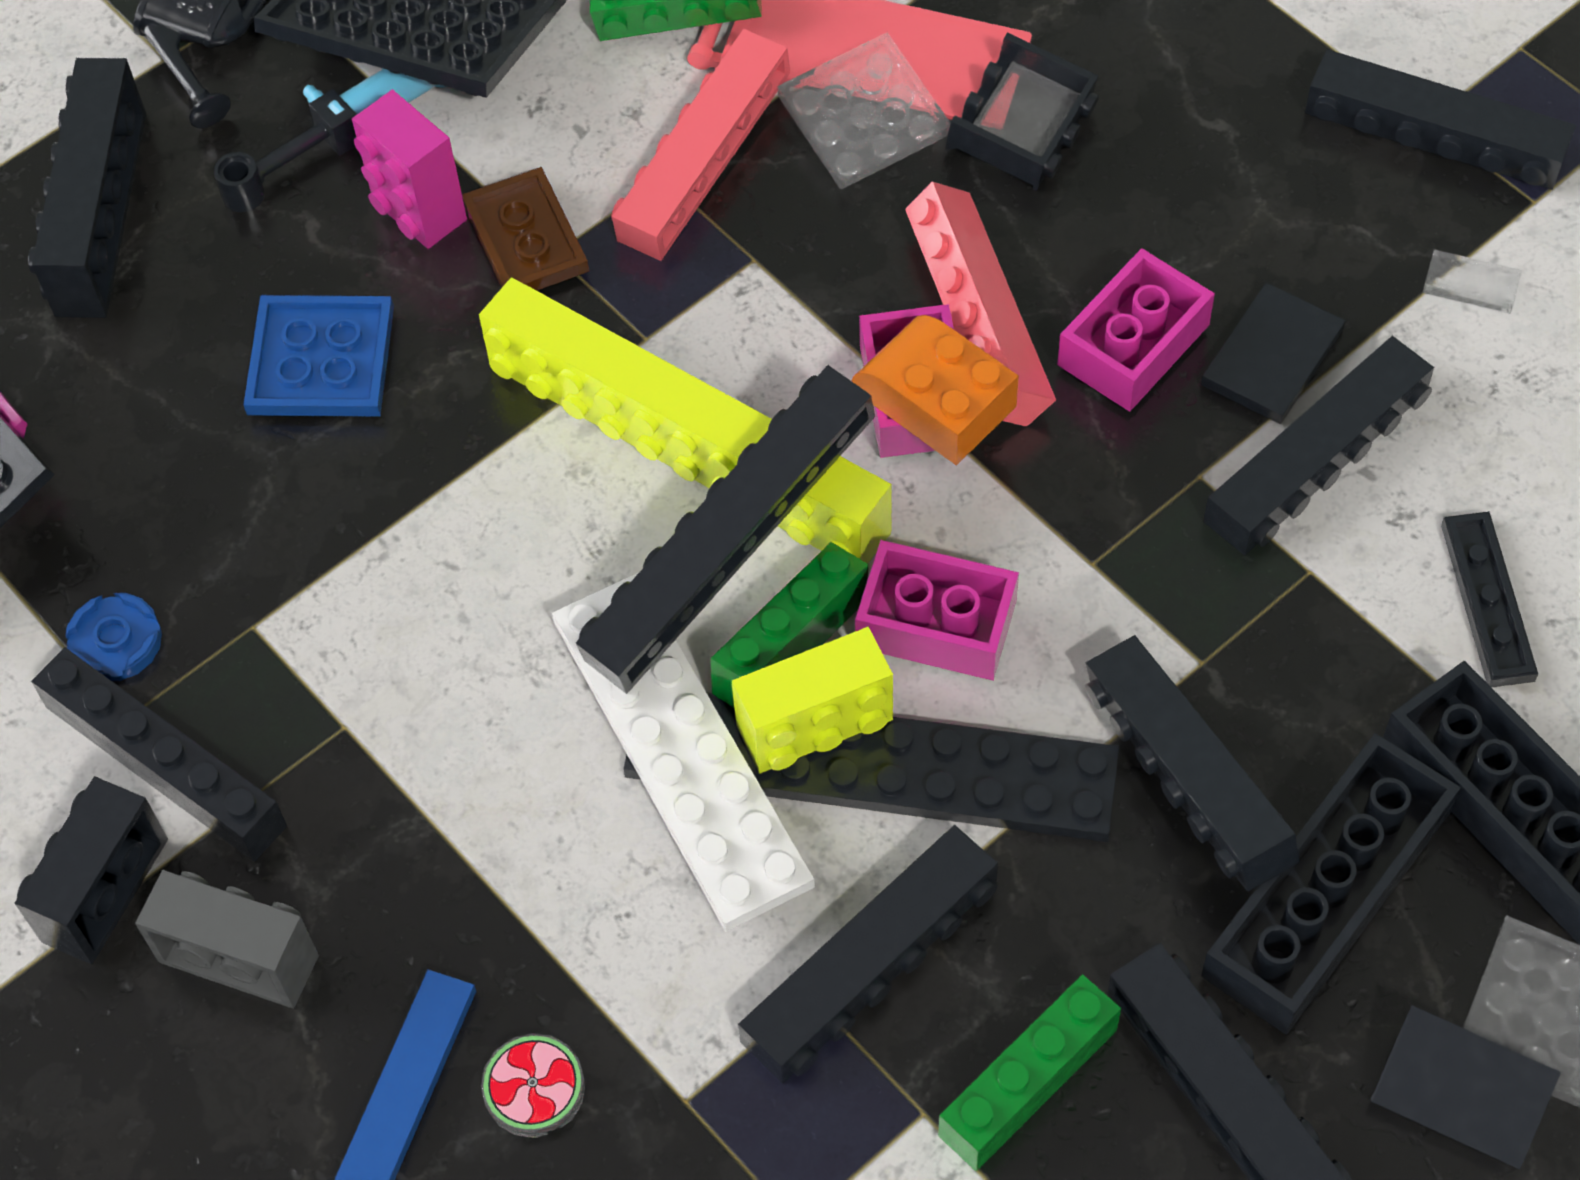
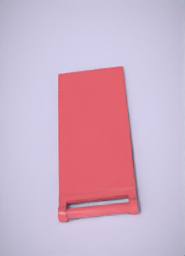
M761 0L762 17L735 21L725 47L729 42H734L741 31L746 29L788 47L790 74L784 81L785 83L952 120L954 116L962 117L964 105L970 92L977 93L979 91L983 74L989 62L991 61L996 64L998 61L1003 39L1007 32L1029 43L1031 42L1032 34L1027 31L885 0ZM723 23L705 25L703 27L697 44L691 46L687 57L691 66L700 70H705L709 67L716 68L723 53L715 52L712 49ZM1015 74L1011 76L982 122L981 127L1002 130L1004 128L1019 76Z

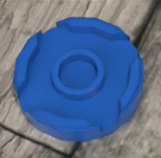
M114 593L115 597L104 599L101 595L89 600L74 613L66 629L67 649L109 680L121 681L137 675L152 663L161 646L162 630L154 610L142 598L128 593Z

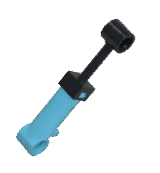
M386 69L380 70L341 95H338L334 89L323 94L313 85H307L303 90V94L308 99L314 127L256 162L250 155L242 152L226 154L216 162L214 176L225 206L235 212H248L255 209L264 199L265 190L262 184L265 182L264 177L324 140L339 156L354 148L356 134L352 118L393 89L410 103L434 87L445 88L446 86L430 84L425 80L404 74H395Z

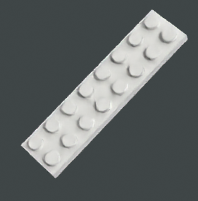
M636 573L553 612V621L726 932L815 888L814 878L676 640L627 694L583 660L576 645L581 629L591 618L599 617L611 604L612 596L618 587L624 582H631L636 577Z

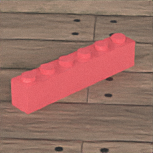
M746 29L741 31L734 42L727 44L720 63L713 73L709 72L706 74L701 83L700 91L692 103H687L682 108L678 123L669 135L665 134L661 138L656 154L648 166L640 168L635 177L634 186L627 196L620 198L616 202L611 219L618 242L662 261L789 76L788 47Z
M932 181L905 209L942 303L943 305L949 304L954 330L1019 375L1017 407L1003 421L1027 427L1056 401L1055 395L971 194Z

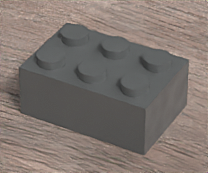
M162 870L135 922L159 963L293 1009L319 957L301 918V914L293 907L280 902H274L272 906L257 902L252 895L236 887H227L226 891L209 886V883L204 878L187 871L177 875Z

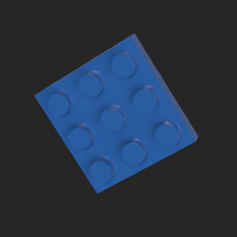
M260 295L243 405L246 414L269 416H380L394 311L392 297Z

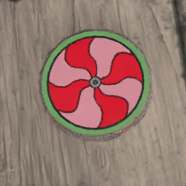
M531 1033L512 1038L495 1050L484 1067L481 1089L485 1106L498 1126L516 1136L536 1138L548 1135L549 1131L555 1130L559 1126L562 1128L572 1121L582 1105L586 1084L580 1060L567 1044L550 1035Z

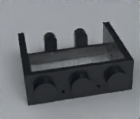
M1007 32L1003 39L999 59L996 64L990 61L987 65L979 91L977 93L971 91L968 95L962 117H953L944 150L958 148L1034 185L1033 190L1037 191L1045 176L1052 179L1057 172L1063 155L1059 154L1063 146L1070 149L1074 144L1081 129V125L1077 124L1080 118L1083 116L1088 119L1092 114L1099 99V95L1093 93L1098 75Z

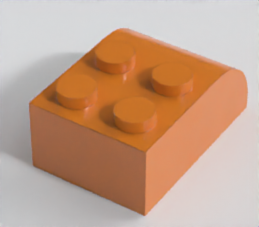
M920 315L913 319L852 378L853 383L872 395L875 407L956 466L1017 407L1019 375L944 322L927 315Z

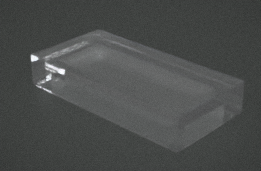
M1434 250L1423 293L1511 314L1522 270Z

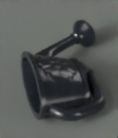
M140 0L133 21V32L136 35L147 37L189 94L190 100L193 103L189 120L195 128L211 127L221 121L229 112L231 102L227 95L209 93L207 89L202 87L180 52V41L200 43L209 48L229 44L246 33L254 21V17L260 12L267 0Z

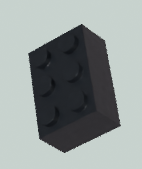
M95 776L86 790H82L77 794L71 805L69 817L61 830L55 832L49 838L44 849V857L33 874L27 875L20 884L17 899L14 903L41 943L89 964L94 963L168 841L146 797Z

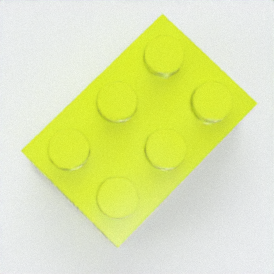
M869 626L732 680L736 726L759 774L770 769H785L794 764L798 758L814 751H830L840 745L844 739L859 733L871 734L877 732L889 721L893 720V673Z

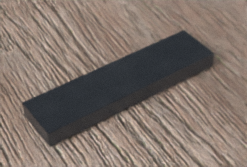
M1490 511L1444 517L1441 524L1486 682L1491 687L1535 682L1538 676L1537 667Z

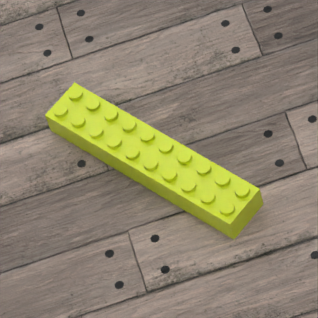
M512 277L479 314L489 365L497 375L504 379L512 378L525 385L536 397L540 399L548 398L561 405L570 416L579 420L584 418L597 425L609 438L614 440L622 439L631 444L645 458L652 461L658 459L667 464L681 478L687 481L695 480L710 488L718 478H725L734 469L740 454L749 444H756L768 431V426L772 420L768 416ZM840 456L778 527L787 531L788 535L799 544H810L822 551L832 542L869 564L877 553L880 540L886 541L892 533V484Z

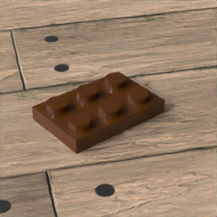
M542 167L462 194L465 210L501 287L512 277L537 291L589 272L588 260Z

